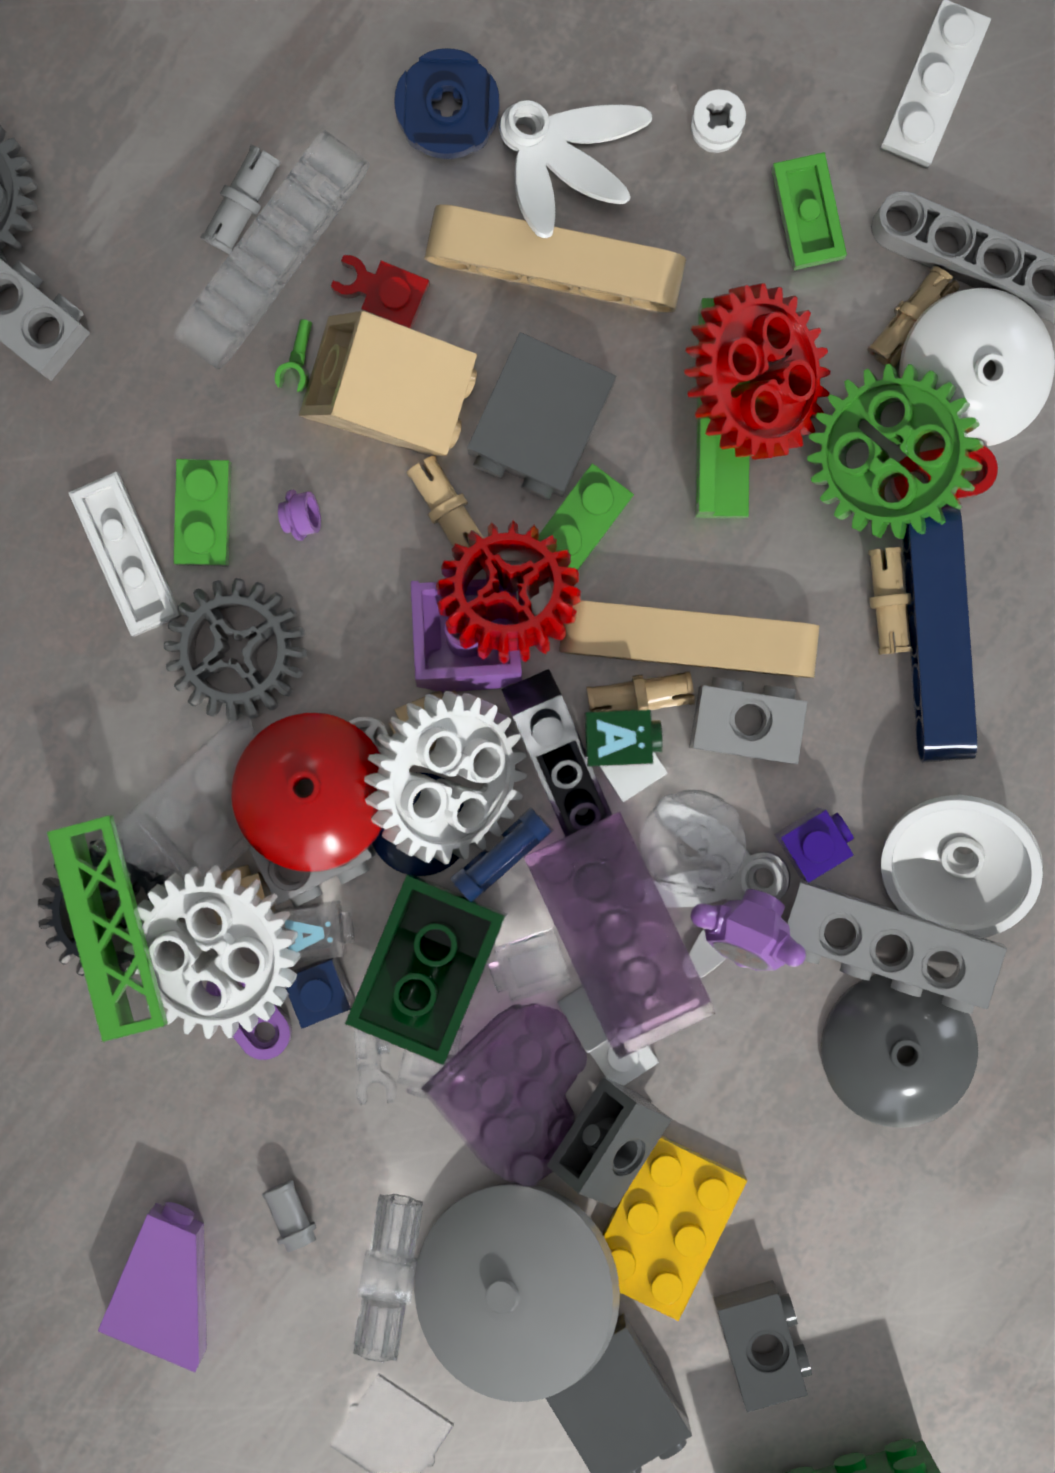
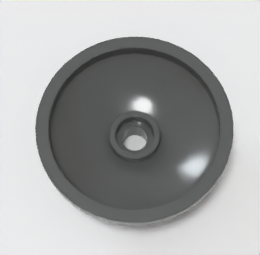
M874 974L871 976L870 981L861 980L841 995L826 1019L821 1039V1057L824 1072L838 1098L863 1119L882 1126L896 1128L914 1127L928 1123L944 1115L954 1107L963 1097L974 1077L978 1060V1039L973 1020L969 1013L941 1004L943 995L923 989L921 997L912 996L892 989L890 986L893 979ZM905 1045L912 1046L914 1049L913 1059L908 1063L898 1062V1050Z

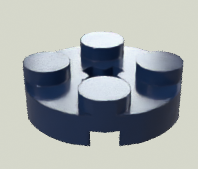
M443 48L427 52L419 57V61L413 64L407 72L405 70L399 78L395 90L394 105L398 124L405 134L408 143L426 155L440 159H455L464 157L471 152H478L484 148L489 136L496 128L500 112L497 83L491 73L489 74L486 68L479 64L478 59L465 51ZM447 91L453 92L454 101L463 102L461 109L454 110L450 117L442 116L441 110L433 109L432 107L433 101L442 100L443 92Z

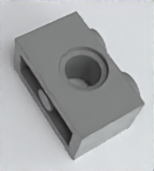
M713 677L711 686H699L689 748L798 764L808 701L795 700V689L764 685L763 695L743 692V681ZM746 704L755 706L762 715L761 727L752 735L741 733L735 724L737 711Z

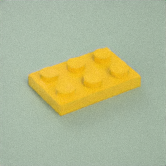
M661 1136L621 1201L614 1208L602 1233L616 1264L620 1293L679 1321L748 1181L746 1176Z

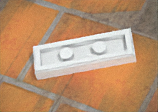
M114 472L68 492L131 636L136 637L181 617L182 615L178 610L176 601L120 474Z

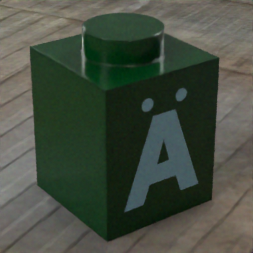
M651 709L584 713L588 767L653 764V753L663 751L661 720H651Z

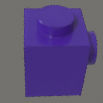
M816 808L774 834L799 877L808 883L854 856L847 844L854 837L838 812L830 816L826 809Z

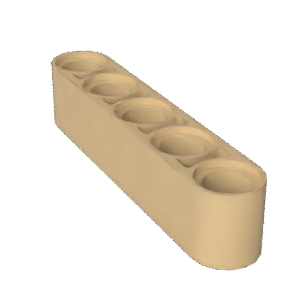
M452 205L435 206L424 257L426 261L445 268L667 313L676 311L686 264L684 256L669 250L554 227L551 237L541 238L533 232L525 220Z
M580 600V603L572 606L577 611L575 622L573 624L563 623L566 628V636L560 641L559 647L560 653L814 678L820 626L801 622Z

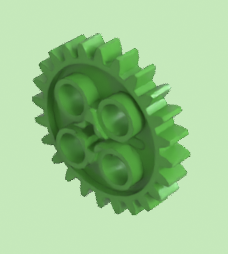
M886 364L882 380H878L869 369L864 370V386L859 388L850 380H845L844 384L849 396L842 400L830 394L828 399L836 410L832 415L817 413L816 418L826 425L824 433L809 434V439L822 447L820 452L807 456V461L822 466L823 470L811 477V481L816 485H829V488L822 494L820 500L825 504L840 501L834 513V516L840 520L847 518L854 512L852 528L859 532L866 527L869 521H872V535L878 538H882L887 526L891 525L894 536L898 539H904L906 524L909 523L919 534H925L926 517L931 516V518L943 525L946 522L941 508L945 504L958 510L962 508L960 501L954 495L958 489L973 491L975 489L964 476L966 471L982 469V465L979 462L969 458V452L983 448V442L980 439L967 436L968 433L980 426L979 421L975 417L961 419V416L970 407V403L966 398L957 399L950 403L956 387L951 382H947L935 390L938 380L935 372L930 370L919 382L917 369L910 364L906 367L902 378H898V374L891 364ZM902 402L905 407L902 421L893 427H883L881 414L884 408L890 403ZM868 421L895 445H900L901 451L931 476L930 482L927 484L922 483L895 459H889L890 455L859 428L860 422ZM934 435L944 437L945 449L942 455L933 461H923L920 455V448L924 440ZM867 443L869 448L867 461L861 467L849 468L846 462L848 450L854 444ZM905 476L909 483L908 493L901 501L895 503L888 502L885 497L887 483L894 477Z

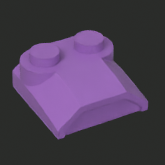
M486 579L471 580L465 594L467 603L478 597L477 591L487 584ZM411 581L416 687L441 692L454 690L457 692L500 689L522 681L519 651H509L510 658L508 662L503 664L499 661L498 650L492 649L490 655L484 660L479 657V642L464 650L460 646L459 641L461 633H448L445 622L449 617L439 614L438 602L443 597L437 594V582L419 583V581ZM499 583L500 592L507 591L511 597L514 596L517 599V592L511 594L506 588L503 589ZM496 619L491 621L492 623L502 625L514 624L512 621H509L507 619Z

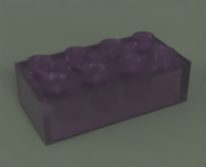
M620 812L524 857L611 1048L618 1059L716 1014L710 997Z

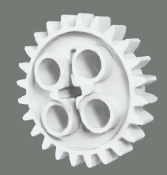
M445 691L442 699L431 694L425 695L424 709L408 703L407 713L409 719L406 722L392 717L390 721L395 734L392 737L379 734L377 737L378 741L385 747L384 753L373 754L368 757V760L379 766L378 773L370 774L364 778L366 783L377 788V791L368 796L365 801L379 810L371 820L376 825L385 829L382 837L397 845V849L411 857L414 855L427 863H430L434 857L444 864H449L452 853L464 860L468 859L469 844L481 850L486 849L484 834L487 832L500 837L502 832L497 823L499 818L513 819L515 816L507 807L509 800H521L523 798L520 792L513 789L514 782L527 778L526 773L515 768V764L522 761L526 757V753L513 747L519 741L521 735L508 728L511 722L510 717L497 712L498 707L496 705L481 700L476 696L465 692L460 696L451 691ZM437 739L434 750L429 754L432 743ZM480 751L477 761L473 764L476 754ZM417 765L447 776L454 777L459 775L472 782L484 783L482 789L477 790L442 778L435 780L425 774L409 772L411 766ZM421 790L418 801L413 805L416 794ZM464 802L462 810L458 813L460 805Z
M214 865L207 872L205 879H203L197 866L192 867L185 874V880L175 872L165 881V887L157 884L148 893L150 901L143 900L137 906L163 1006L168 1009L166 1013L167 1025L179 1016L184 1019L183 1027L185 1034H189L197 1023L202 1024L206 1039H210L219 1025H221L227 1038L233 1037L239 1028V1023L246 1031L250 1032L259 1022L258 1017L265 1021L271 1018L276 1010L273 1004L281 1006L289 995L284 987H291L297 978V974L288 967H292L297 963L300 953L286 949V947L293 944L298 937V933L295 931H282L281 926L290 916L289 911L274 914L270 908L278 896L274 893L263 899L258 897L257 892L261 882L258 879L253 881L247 888L240 886L241 873L237 869L227 881L222 880L221 871L217 865ZM208 907L217 911L222 918L223 925L209 922L205 918L202 908ZM179 918H184L186 920V924L180 923ZM166 941H173L180 945L185 957H176L170 953L166 946ZM129 942L124 947V952L135 955L132 943ZM239 947L253 950L259 958V964H252L244 960L240 954ZM213 948L218 954L211 957L206 951ZM139 969L136 970L135 974H140ZM202 980L215 983L221 990L222 996H214L208 993L203 987ZM238 981L245 983V987H240Z

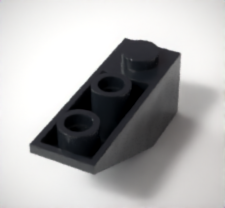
M550 669L501 689L567 842H572L615 823L593 767L587 766L586 751Z

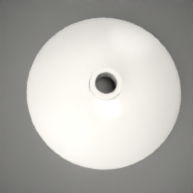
M970 288L944 296L920 315L904 342L899 374L900 378H902L906 367L910 364L917 369L919 382L930 370L937 374L938 380L935 390L945 383L951 382L956 387L950 403L961 398H966L970 403V407L961 416V419L975 417L980 424L975 430L968 433L967 436L980 439L983 445L987 447L1002 443L1019 434L1039 414L1048 398L1053 383L1054 351L1051 338L1043 321L1027 303L1001 290ZM992 360L996 365V373L991 379L987 380L983 374V367L986 362ZM934 435V436L937 437L938 439L944 441V437L938 436V435Z
M948 795L922 802L911 808L897 820L884 844L881 857V873L885 889L899 911L985 938L1011 928L1031 910L1038 898L1042 885L1043 859L1033 833L1010 810L993 801L975 796ZM968 847L973 852L971 854H961L956 848Z

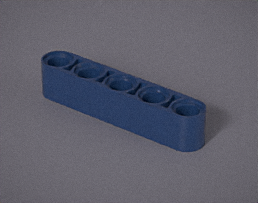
M947 504L941 508L946 523L941 525L931 516L926 517V533L922 535L913 528L911 523L906 524L904 539H902L906 593L911 594V604L907 605L910 643L913 650L910 652L916 743L918 756L922 763L975 759L978 745L962 515L960 510L952 508Z

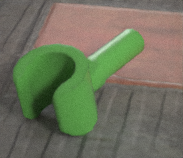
M300 319L289 361L281 364L275 373V383L278 388H282L285 372L290 368L296 369L300 374L297 392L303 391L308 386L309 373L304 367L312 328L311 321Z

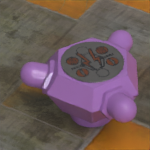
M747 889L742 900H729L724 905L713 906L701 903L694 906L691 911V920L696 926L704 928L706 941L719 954L734 961L739 967H749L756 971L777 970L784 964L796 967L805 961L806 951L804 947L791 937L789 925L781 918L785 905L777 898L765 892Z

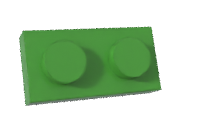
M825 152L773 163L771 170L793 270L844 260L847 252Z
M176 459L173 564L229 567L231 462L229 460Z
M592 463L540 532L538 541L540 542L553 534L554 538L557 539V549L555 552L567 549L571 555V563L568 567L579 570L633 498L634 494Z

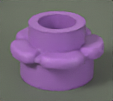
M294 489L287 491L286 501L280 502L278 505L279 522L285 533H292L296 540L302 541L308 534L320 531L321 515L315 496L310 491L298 494Z

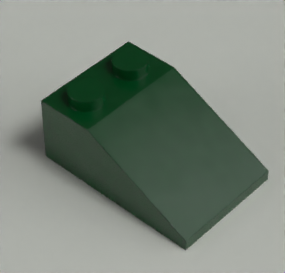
M413 874L406 875L345 1024L444 1066L507 913L475 900L470 902L461 894Z

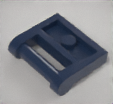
M530 807L501 834L503 839L490 851L484 849L450 879L461 893L472 902L554 830L541 815H538Z

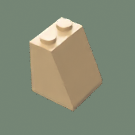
M365 311L328 316L299 416L422 454L447 456L448 450L456 444L461 432L462 423L458 417L463 401L471 394L476 382L477 371L473 367L477 354Z

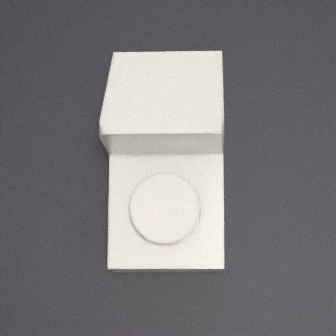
M601 973L558 1001L561 1010L587 1053L592 1055L607 1079L624 1086L659 1063L657 1057Z

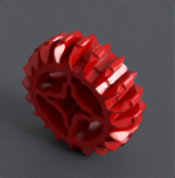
M514 520L509 524L507 533H498V527L491 522L487 527L488 537L482 538L478 533L471 530L470 534H468L470 548L455 543L452 548V556L455 561L443 560L441 572L445 578L438 580L436 584L437 594L443 597L438 602L439 614L449 617L445 622L448 633H461L459 641L460 646L464 650L479 642L478 656L483 660L490 655L492 649L498 650L499 661L503 664L508 662L510 658L509 651H519L521 660L527 662L530 659L531 646H535L540 652L546 654L550 650L548 636L562 641L566 636V628L563 623L573 624L575 622L577 611L572 606L580 603L581 590L574 586L579 582V573L576 568L568 567L571 563V555L567 549L555 552L557 549V539L554 538L553 534L539 542V529L535 525L531 526L523 535L519 534L518 524ZM505 561H519L523 562L524 564L511 565L506 563ZM483 569L486 573L487 584L477 591V598L467 603L465 599L467 588L474 576ZM549 582L553 591L551 598L545 608L535 616L532 613V603L530 600L539 594V587ZM499 583L503 589L506 588L511 594L518 591V601L514 596L511 597L507 591L500 592ZM496 619H507L509 621H512L514 624L502 625L492 623L491 621Z

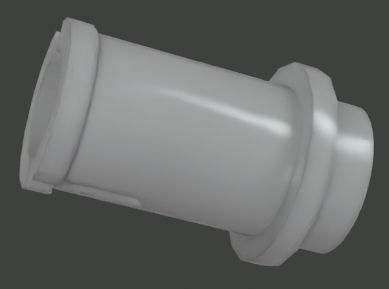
M293 1180L279 1184L262 1193L281 1235L277 1238L278 1244H284L287 1252L302 1248L316 1240L313 1230L317 1226L315 1222L309 1223L294 1188Z

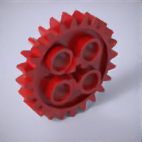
M761 283L728 289L727 294L717 295L713 298V307L703 308L700 311L706 324L695 325L691 328L692 333L699 340V344L686 347L685 352L695 358L696 362L694 367L685 369L684 374L696 378L697 386L690 389L687 395L691 398L700 397L702 404L694 415L696 418H710L705 433L707 436L721 434L719 446L721 449L735 448V457L751 456L752 460L786 456L789 454V449L803 446V435L816 432L810 419L816 418L817 413H824L822 408L816 403L817 399L828 397L830 394L826 388L820 385V378L831 375V370L821 367L819 359L824 357L828 350L823 347L816 348L814 343L820 335L821 329L807 328L806 325L811 315L810 310L796 312L798 298L796 296L783 298L781 287L767 289L766 284ZM780 360L777 363L768 364L770 361ZM744 381H749V382H750V383L738 384V383L744 382Z

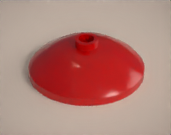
M301 713L275 721L250 741L235 768L231 799L239 829L249 844L259 854L287 869L302 872H320L338 868L349 863L373 843L382 827L376 825L371 820L379 810L365 801L368 796L377 791V788L364 781L366 776L378 773L379 769L378 765L368 760L369 755L381 754V752L362 730L337 716L324 713ZM303 779H311L314 784L313 793L306 798H300L296 792L298 783Z

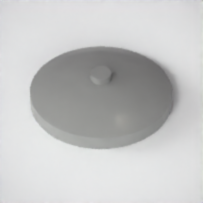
M524 1183L501 1184L478 1190L461 1198L450 1206L431 1228L421 1248L415 1273L414 1291L418 1319L423 1334L437 1359L465 1386L482 1395L501 1401L529 1402L541 1400L572 1386L588 1374L601 1359L616 1327L620 1301L619 1278L614 1258L604 1236L592 1219L578 1205L563 1195L541 1186Z

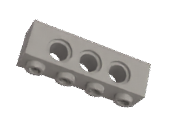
M804 880L800 881L787 922L791 937L801 944L806 951L805 961L819 964L821 956L841 962L840 972L859 979L870 981L872 973L893 979L890 986L892 989L916 997H921L923 989L943 995L941 1004L969 1014L973 1013L975 1006L988 1010L1007 948L1002 943L817 884L808 883ZM844 918L854 925L856 934L852 942L845 946H836L827 940L824 930L826 925L833 919ZM897 935L906 942V952L900 960L885 962L877 956L875 952L876 945L883 936ZM939 951L950 952L957 959L955 972L945 979L935 978L927 970L929 958Z

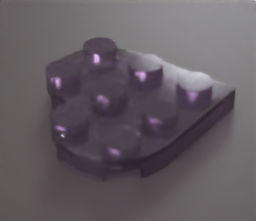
M538 1003L528 1005L514 1004L496 1015L420 1089L484 1166L504 1180L517 1182L522 1186L529 1187L553 1172L547 1167V1164L575 1122L574 1112L565 1094L576 1080L577 1075L585 1068L587 1054L584 1048L581 1047V1042L568 1022L567 1017L558 1009Z

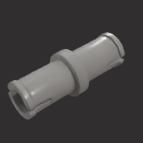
M251 145L248 149L249 152L231 185H224L220 195L224 198L205 233L200 237L215 248H220L221 251L228 255H231L232 249L251 214L257 216L262 207L258 204V201L276 168L281 164L278 159L264 150L261 152L254 145Z

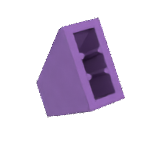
M166 1202L163 1206L156 1203L145 1218L98 1332L192 1372H196L207 1349L204 1223L193 1219L194 1212L180 1204Z

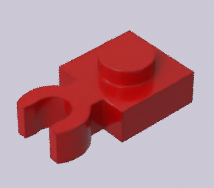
M343 255L341 259L342 265L355 270L357 278L350 285H344L333 280L331 284L332 290L338 296L346 299L356 298L361 295L365 297L361 307L362 311L412 329L430 286V281L382 260L376 273L373 274L367 271L364 263L359 258L352 255Z

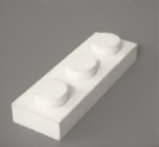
M942 0L880 146L881 150L928 169L992 18L949 0Z

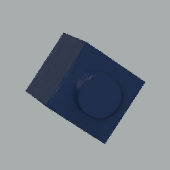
M337 953L294 970L297 974L296 980L291 987H285L289 993L288 996L301 1029L351 1010L355 1000Z

